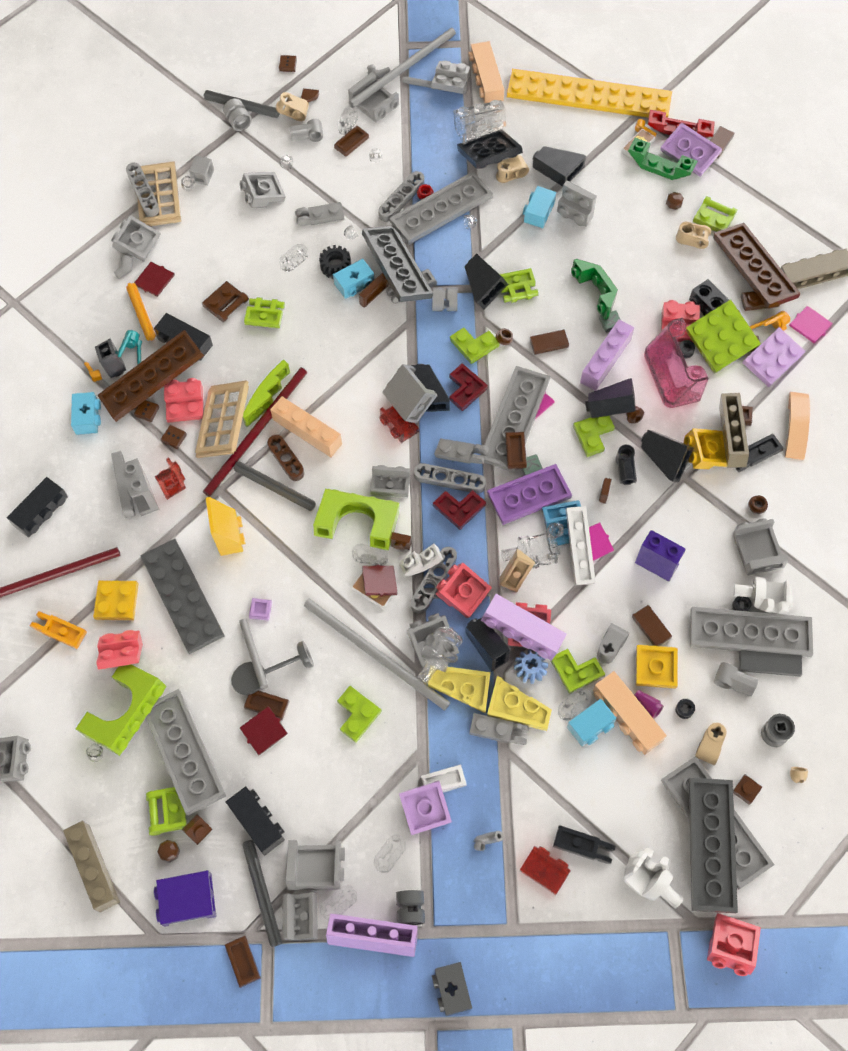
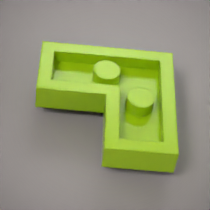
M464 327L450 336V341L470 364H473L500 346V343L489 330L476 339Z
M610 416L590 417L573 423V428L587 457L604 452L605 447L599 435L614 431L615 426Z
M566 649L556 654L551 661L569 694L605 677V673L596 657L577 665L569 649Z
M349 686L337 700L338 704L351 713V716L342 725L340 731L357 743L382 710L352 686Z

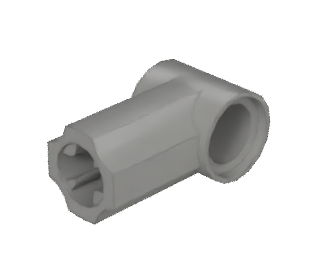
M311 119L307 124L290 126L291 140L310 139L313 142L322 140L323 130L321 121L319 119Z
M722 662L715 676L714 683L719 687L725 689L732 688L752 696L757 687L758 679L738 671L737 667L732 664Z

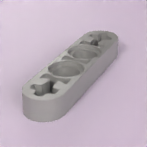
M138 163L128 164L126 172L144 213L149 217L156 216L160 211L141 166ZM133 170L137 172L136 176H134ZM139 181H143V182H144V183H143L142 185H140V186H137V185H136V183L139 182ZM145 193L150 194L147 198L141 197ZM151 203L153 209H150L148 207V204Z
M419 171L412 172L379 207V218L382 221H390L389 218L399 213L414 197L418 188L424 184L423 173ZM404 189H410V190H411L410 193H404V192H402V191H403ZM398 199L401 203L393 204L392 201Z
M121 451L111 453L123 514L125 518L135 516L133 500L119 467L125 463Z
M425 463L418 464L414 469V477L421 483L466 492L473 490L478 494L482 493L486 488V479L479 474ZM422 470H425L423 476H420ZM438 473H444L446 478L438 480L435 476ZM462 477L465 481L462 484H457L454 482V479ZM480 481L479 486L475 487V483Z
M445 547L440 551L443 561L429 569L411 598V609L413 612L422 614L430 606L438 591L436 586L442 579L445 580L447 578V572L456 563L457 552L454 548ZM452 554V557L446 561V565L443 564L445 555ZM436 568H442L444 574L442 576H435L433 571ZM432 584L435 589L432 592H426L424 586ZM422 595H423V596H424V599H423V605H424V606H421V605H420L419 607H416V603H415V602H420V600L422 599Z

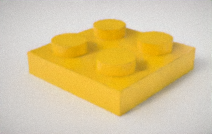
M98 580L94 619L134 620L138 582Z
M637 645L636 686L676 689L678 687V648Z

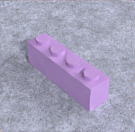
M618 319L582 371L581 384L594 391L598 389L631 341L634 331L633 326Z
M495 594L481 619L488 627L497 629L507 638H513L520 642L523 647L532 649L542 658L551 661L567 633L498 594Z
M330 913L326 938L328 945L415 957L418 926Z

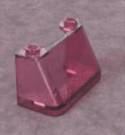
M683 318L670 321L647 345L644 352L645 360L661 400L669 408L699 402L709 379L706 371L701 366H687L678 343V338L684 335L686 331V324Z

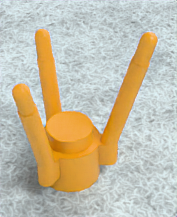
M780 311L776 315L749 327L752 330L761 325L767 326L771 324L774 328L780 327L784 331L787 329L786 324L790 322V316L787 312Z

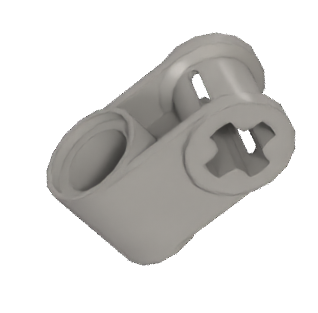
M611 623L599 646L597 653L599 661L605 664L613 662L620 648L626 642L629 632Z

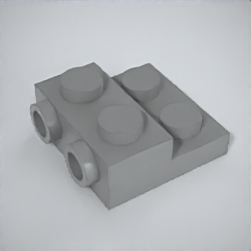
M439 61L431 88L463 94L470 78L471 66L463 63L454 64L450 61Z
M275 172L244 173L242 180H240V190L245 192V202L249 203L251 208L267 207L269 202L285 201L286 196Z
M566 181L563 185L562 197L558 201L557 212L564 218L574 220L577 225L586 227L593 218L597 195Z
M130 215L127 220L124 219L122 221L119 233L115 232L111 239L113 242L112 247L125 255L131 254L144 262L161 233Z
M439 613L428 617L429 621L422 624L420 620L409 624L410 628L406 630L422 668L459 653L445 615L440 616Z
M20 736L0 738V781L13 782L24 780V775L28 773L29 769L26 763L27 754L31 751L29 739Z

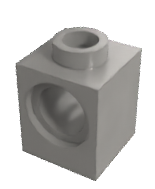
M195 156L189 170L193 183L208 186L214 172L212 159Z

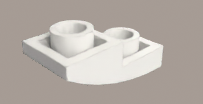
M432 544L420 554L413 551L400 561V565L404 575L407 577L437 565L443 561L439 548Z

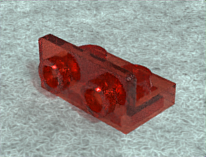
M393 406L387 410L383 407L380 408L379 419L384 426L387 425L394 439L398 438L403 443L419 432V427L413 422L404 421Z
M169 457L165 459L169 468L162 470L155 476L167 500L186 488L183 482L186 479L181 472V468L176 461L172 462Z
M534 846L519 871L556 895L571 872L568 869L569 865L559 858L555 860L550 857V852L545 848Z

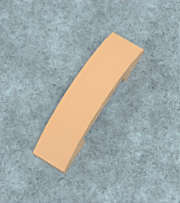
M790 392L788 409H790L785 457L804 460L810 423L809 394Z

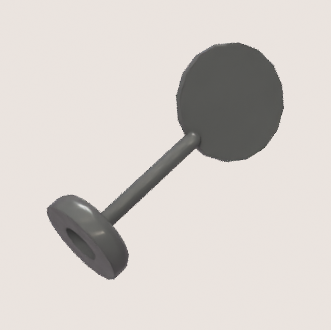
M301 641L297 644L299 655L267 669L263 668L265 677L266 674L298 660H301L306 668L313 667L314 663L305 642ZM251 661L243 663L234 671L231 683L236 692L249 695L260 690Z

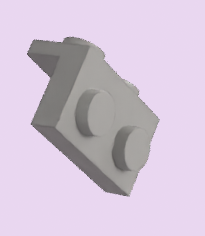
M384 465L372 466L371 495L408 497L410 484L409 468L402 466L395 468Z
M317 893L284 894L282 902V932L284 940L317 939Z

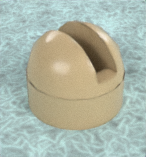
M791 767V779L795 783H804L808 777V769Z

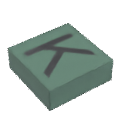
M616 310L610 313L607 320L602 315L599 317L605 332H610L618 319L621 320Z
M537 454L526 457L527 467L521 468L524 476L543 469Z

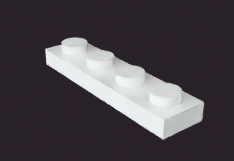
M586 506L566 508L575 586L595 584Z

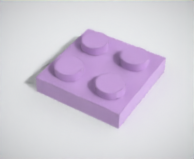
M439 780L399 793L411 835L452 822Z

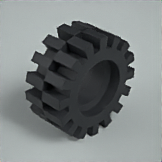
M333 245V248L328 246L327 250L324 249L322 250L323 253H320V268L322 273L326 274L328 278L332 276V279H334L333 274L351 265L350 253L346 248L342 249V246H338V248H336V245ZM333 259H339L342 261L338 265L329 264V262Z

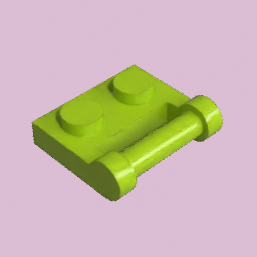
M706 196L694 216L693 222L699 225H706L712 231L718 232L730 226L738 209L734 207L731 209ZM709 206V207L714 208V209H716V210H718V211H720V212H723V213L727 214L728 217H726V216H724V215H722V214H719V213H717V212H715V211H713V210H710V209H708L707 207Z
M175 787L146 793V801L149 803L150 827L148 829L150 836L180 830L187 825L186 813ZM162 798L164 824H159L157 800Z

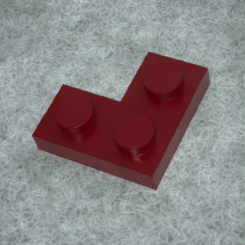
M463 363L449 374V378L460 387L449 396V400L461 411L466 409L488 389V385Z
M473 490L460 502L447 491L433 502V507L459 530L486 506V501Z

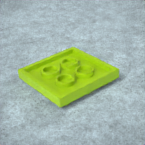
M731 299L685 328V331L714 374L761 345Z

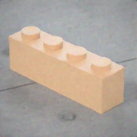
M490 41L471 44V51L468 52L469 61L473 63V74L476 73L475 80L476 85L480 87V98H483L484 104L504 101V87Z
M281 397L270 409L275 422L329 457H332L341 447L342 439L340 433L284 397Z
M615 671L595 684L593 689L594 697L597 701L602 699L615 715L616 720L620 724L621 731L625 735L630 736L633 740V746L637 751H642L646 755L665 740L667 735Z

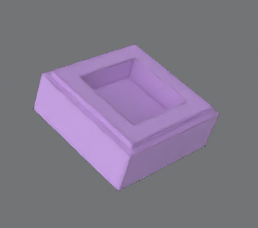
M252 598L249 618L269 621L272 600Z

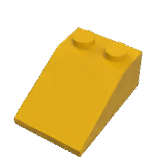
M206 497L210 531L220 556L243 552L242 545L246 544L244 533H240V527H243L241 516H237L235 509L211 497Z

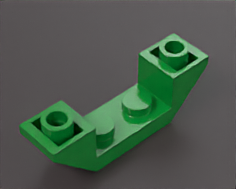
M636 137L628 150L641 169L670 180L690 176L698 162L682 155L678 163L649 153L651 143Z
M574 259L571 268L572 276L576 278L579 284L592 280V283L601 293L598 299L597 311L605 320L609 319L615 303L617 287L601 265Z

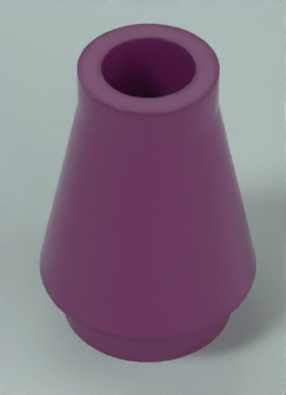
M641 690L634 694L653 719L663 710L664 706L660 700Z

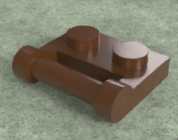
M226 281L206 298L202 305L220 321L225 322L228 316L242 303H246L249 298L244 292L239 291Z

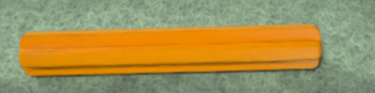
M128 283L126 289L145 338L148 341H153L156 334L135 283Z

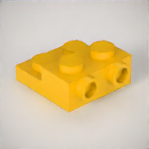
M693 428L685 435L683 443L694 447L688 460L689 463H692L693 469L709 470L713 466L727 467L722 431Z

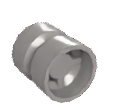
M235 98L225 103L223 112L227 119H229L233 129L242 131L248 128L252 118L242 101Z
M433 288V311H443V309L457 311V288H447L446 291L443 288Z

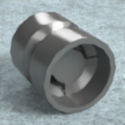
M785 714L773 715L761 729L762 739L771 747L782 746L793 736L795 732L794 722Z
M405 890L396 892V905L400 907L397 911V923L408 925L425 924V911L421 909V906L424 905V891ZM408 908H413V912H408Z

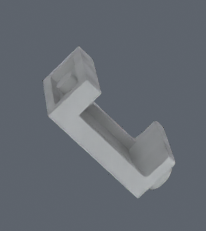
M371 72L348 89L349 101L377 81L374 73ZM382 87L356 107L374 122H377L390 111L397 108L399 105V94L397 92L391 94Z
M402 364L382 393L404 421L417 423L437 397V394L434 390L425 388L414 374L416 369L413 366Z
M138 458L121 464L119 467L131 498H134L140 515L143 516L159 510L149 481Z
M763 518L750 524L744 522L737 525L733 532L747 576L781 569L789 562L787 553L782 554L774 533V519L767 520Z
M288 840L286 870L288 890L340 889V881H344V868H341V861H345V847L341 848L340 840H336L335 845L298 846L297 840Z

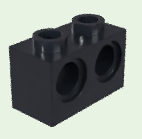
M709 279L692 289L689 298L695 305H700V311L703 316L729 301Z

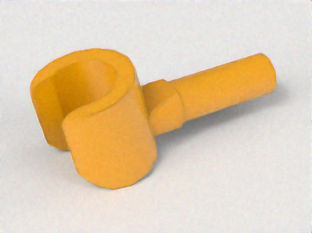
M638 119L635 126L636 132L644 129L653 136L657 135L656 132L645 127V120Z
M85 362L84 365L88 369L92 381L102 380L99 369L93 370L89 363Z

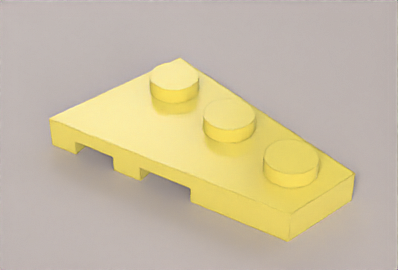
M430 664L428 686L486 713L491 672Z
M497 675L487 716L547 731L552 709L533 697L527 696L519 691L517 687L508 684Z

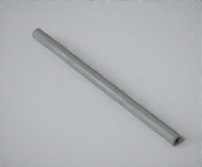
M450 28L348 102L350 107L354 108L452 38L456 34L455 30Z
M310 598L305 602V608L445 711L449 707L450 702L317 603Z

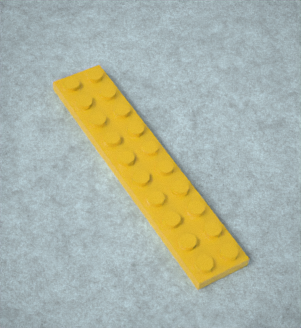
M512 68L507 97L649 118V111L651 109L666 112V117L668 118L672 91Z

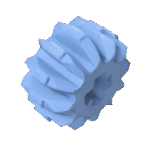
M528 649L527 654L522 651L520 657H516L515 662L517 664L514 665V670L518 671L516 674L517 678L524 676V683L527 679H530L531 684H534L535 678L540 682L542 681V676L547 675L546 668H548V663L544 662L545 658L539 657L537 652L532 654V650ZM533 664L534 667H532V669H529L528 666Z

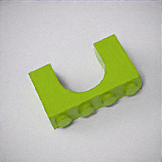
M325 488L313 524L314 536L333 539L339 520L349 513L358 512L368 515L374 522L370 534V547L389 550L391 535L395 531L399 517L398 502Z
M132 664L118 666L111 676L117 683L132 692V702L127 712L120 718L112 721L102 720L86 712L75 728L86 738L119 756L127 748L128 743L139 730L140 725L167 687L159 678Z

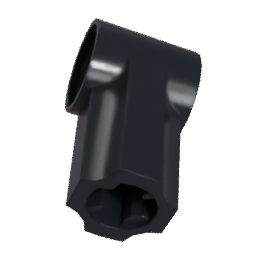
M627 444L620 446L615 460L618 464L620 484L631 485L637 482L634 461L635 450ZM621 454H626L629 458H624Z

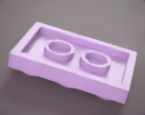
M681 123L660 147V151L677 162L682 155L697 160L698 162L693 172L701 177L722 152V148Z
M779 327L742 363L764 384L770 387L806 351Z

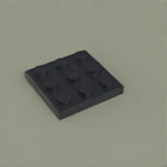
M503 129L457 144L458 151L476 169L485 168L492 163H500L504 159L514 158L518 154L523 153L522 146Z

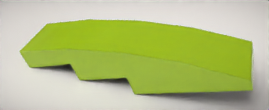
M284 359L266 376L249 400L243 413V421L246 427L251 425L273 403L272 397L282 389L281 381L290 374L289 364Z

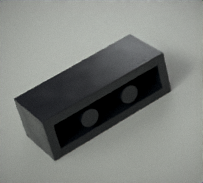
M165 313L154 327L157 335L156 338L162 343L169 342L185 330L204 356L213 346L210 335L168 313Z
M46 477L6 518L16 529L29 538L38 531L43 522L48 520L59 506L65 503L68 496L63 488Z
M245 786L225 802L265 856L285 840L282 836L285 832L278 822L273 824L270 820V817L273 815L266 805L263 807L259 805L257 801L260 800V797L255 790L249 791Z

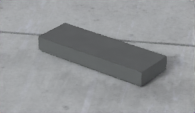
M741 650L739 652V671L801 677L802 655Z

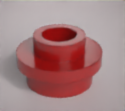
M427 184L421 185L417 190V196L420 200L434 193L431 186Z

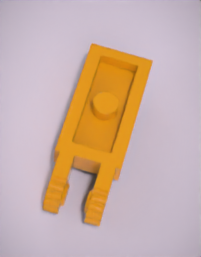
M38 611L36 616L41 620L47 621L45 626L36 622H31L30 627L75 649H78L87 634V631L83 628Z

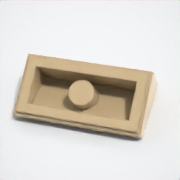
M516 549L500 576L499 585L518 592L535 562L521 550Z

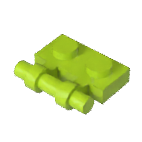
M531 268L500 274L509 284L501 292L509 293V295L503 296L504 303H514L520 299L526 298V300H529L532 297L539 296L538 289L531 290L530 288L536 284ZM524 289V292L515 293V290Z
M260 297L249 299V305L252 306H247L244 319L245 325L280 328L283 312L278 308L284 309L285 302L278 301V299L263 300Z

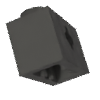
M461 962L436 968V974L432 975L434 988H439L441 997L437 998L440 1012L445 1011L446 1016L471 1010L472 1005ZM449 983H452L453 987L457 986L458 990H455L454 996H451L449 992H445Z

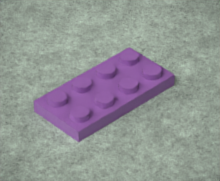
M557 464L487 490L488 497L502 525L542 510V507L555 505L572 498V493Z

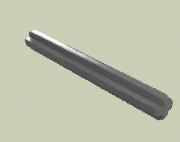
M205 90L204 99L225 105L227 101L236 98L242 101L247 111L278 118L280 115L276 107L210 90Z
M240 461L234 465L235 472L309 511L315 508V501Z
M248 840L242 843L270 946L276 947L282 944L281 936L255 844L252 840Z

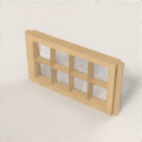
M175 161L141 166L160 211L156 216L149 217L144 213L138 200L139 220L148 226L181 222ZM139 181V182L136 183V185H137V186H140V185H142L144 182H143V181ZM145 193L141 197L147 198L150 194ZM151 203L148 204V207L150 209H153Z
M247 380L214 385L209 388L195 457L203 458L234 454L249 389V382Z

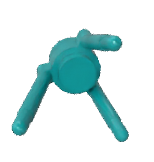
M127 330L118 350V357H121L126 347L133 349L137 346V365L141 363L142 345L138 332Z

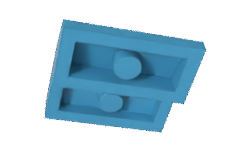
M579 500L542 507L551 547L570 543L566 508L581 507Z

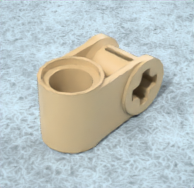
M283 92L280 96V101L276 104V110L280 114L289 116L296 121H304L306 119L309 103L305 99L296 97L288 92Z
M521 155L502 160L497 164L498 172L496 173V179L501 183H507L508 181L525 177L529 173V167Z
M685 221L679 226L676 240L680 244L705 249L709 245L708 236L711 234V229L706 225Z
M713 723L708 727L695 754L698 759L715 766L727 733L724 725ZM714 730L717 731V735H718L717 738H715V737L713 736V735H714V733H713Z

